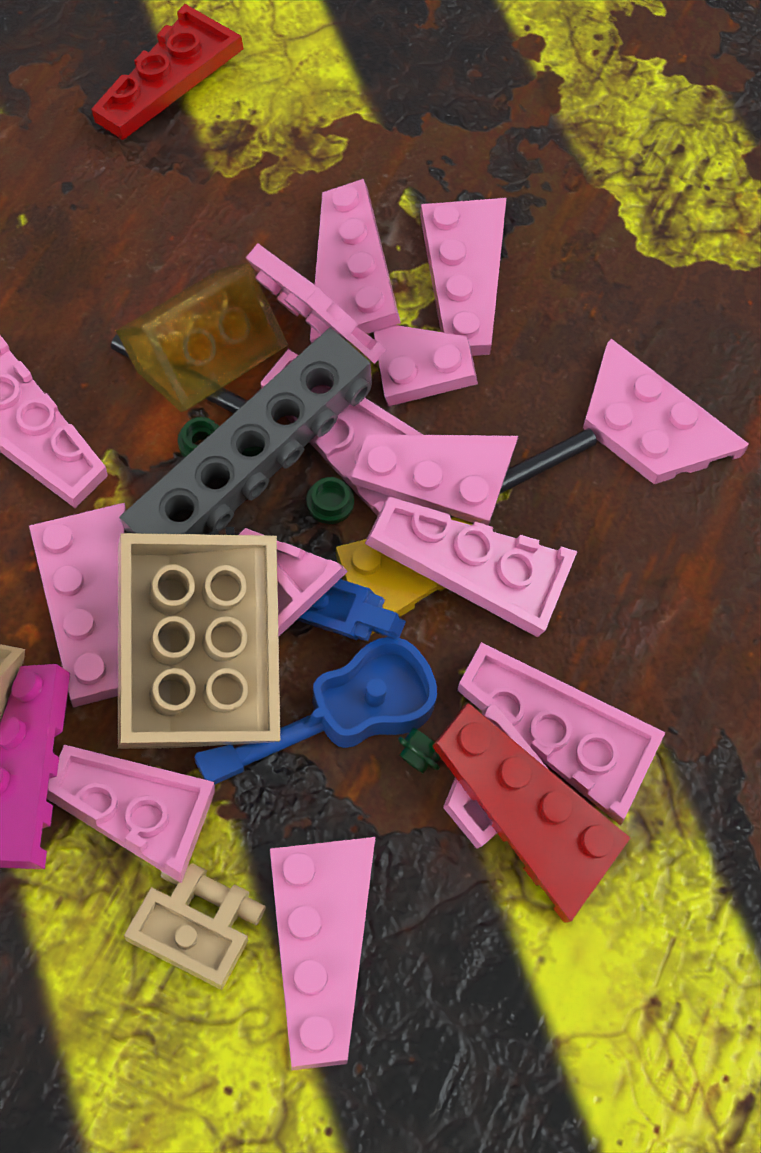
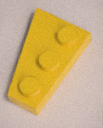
M457 517L451 518V520H455L465 524H473L472 522ZM367 539L336 547L337 561L348 571L343 576V580L370 588L376 595L385 599L382 608L398 613L399 617L414 609L415 603L436 590L442 591L445 589L442 585L365 544Z

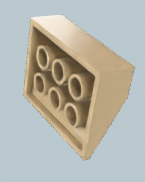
M121 533L118 543V749L182 748L280 742L277 536Z

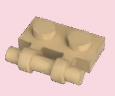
M193 863L187 867L182 883L162 872L161 878L177 885L170 897L151 887L124 934L125 940L222 990L248 942L247 935L231 928L234 921L240 917L257 925L264 914L266 906L249 898V891L235 884L229 888L207 877V870ZM198 896L220 908L213 919L189 907L191 900Z

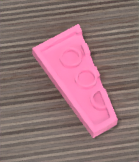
M0 335V452L76 508L108 476L106 466L74 426L68 424L58 411L54 401L47 393L44 394L33 380L29 370L21 361L15 358L9 350L8 344Z
M288 349L261 381V388L270 382L298 355ZM319 385L311 391L322 394L328 392L331 388L326 385ZM364 398L359 404L355 406L350 404L338 415L335 425L328 433L322 437L316 435L309 443L378 516L384 503L391 496L351 484V475L366 435L423 434ZM285 416L291 423L298 419L294 416Z
M482 642L458 686V692L481 711L494 702L546 765L621 826L665 732Z

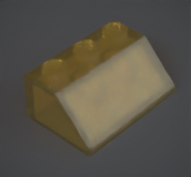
M249 263L217 270L116 330L136 371L180 412L193 407L288 346Z

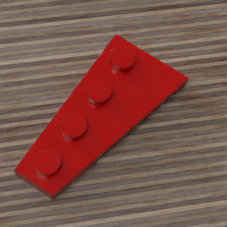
M184 3L177 11L178 20L172 26L165 25L157 34L158 43L150 52L143 50L134 60L136 68L129 75H121L93 106L91 110L95 123L122 140L126 139L244 49L241 35Z
M467 703L432 747L473 801H477L493 822L491 826L503 842H508L525 865L523 869L535 885H540L555 905L553 909L564 923L571 922L631 838L472 705Z

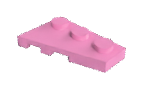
M367 434L351 475V484L450 514V516L472 523L478 522L489 525L518 436Z
M64 745L59 755L57 777L49 779L47 799L182 883L214 797L215 787L212 781Z

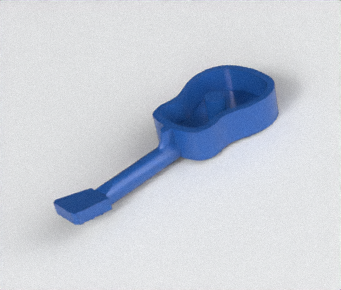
M390 637L379 638L363 647L346 666L326 672L315 680L312 697L313 713L281 727L280 742L243 744L236 748L233 745H226L196 753L194 757L195 763L202 778L214 782L215 785L244 772V766L323 731L335 745L342 748L358 745L363 740L374 735L409 733L413 727L419 729L431 717L437 698L436 680L430 665L413 644L401 638L399 640Z

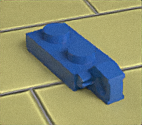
M342 579L335 583L297 619V621L354 640L359 638L365 641H369L372 631L379 635L399 640L406 623L405 620L398 617V613L382 608L385 599L376 595L370 588Z

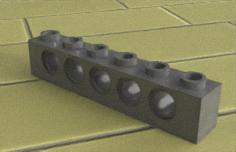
M331 327L328 328L119 517L126 533L208 535L209 532L216 529L218 532L221 531L233 518L234 511L245 500L257 498L266 489L270 477L281 467L288 468L299 459L303 453V447L316 435L322 437L328 433L335 425L338 415L350 404L352 406L359 404L368 395L372 385L371 362ZM319 385H326L331 388L328 392L322 394L311 391ZM284 416H294L298 418L294 423L290 425H281L277 423V421ZM257 446L264 449L259 455L254 457L242 455L248 447ZM216 478L229 480L220 489L207 488L209 482ZM178 511H193L192 516L186 521L175 522L171 520Z

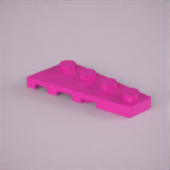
M58 664L20 666L0 722V868L45 869L47 851L40 847L42 828L51 825L53 805L46 802L49 779L57 777L59 757L53 753L54 737L63 731L70 673Z

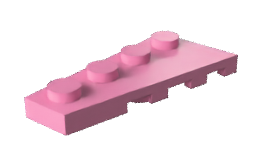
M364 179L322 192L315 285L358 323L357 327L369 334L400 324L401 321L369 192ZM311 327L310 342L312 344L321 334Z
M506 198L421 204L420 217L440 331L467 336L472 356L490 355Z
M389 497L384 503L365 542L369 547L536 637H539L547 628L577 554V551L564 547L555 550L539 545V540L523 535L513 538L493 532L492 526L474 522L472 525L451 520L450 514Z
M125 503L29 526L62 666L70 673L68 692L73 708L118 696V543L120 534L125 533L119 518L126 511Z
M375 837L270 849L292 1071L347 1064Z

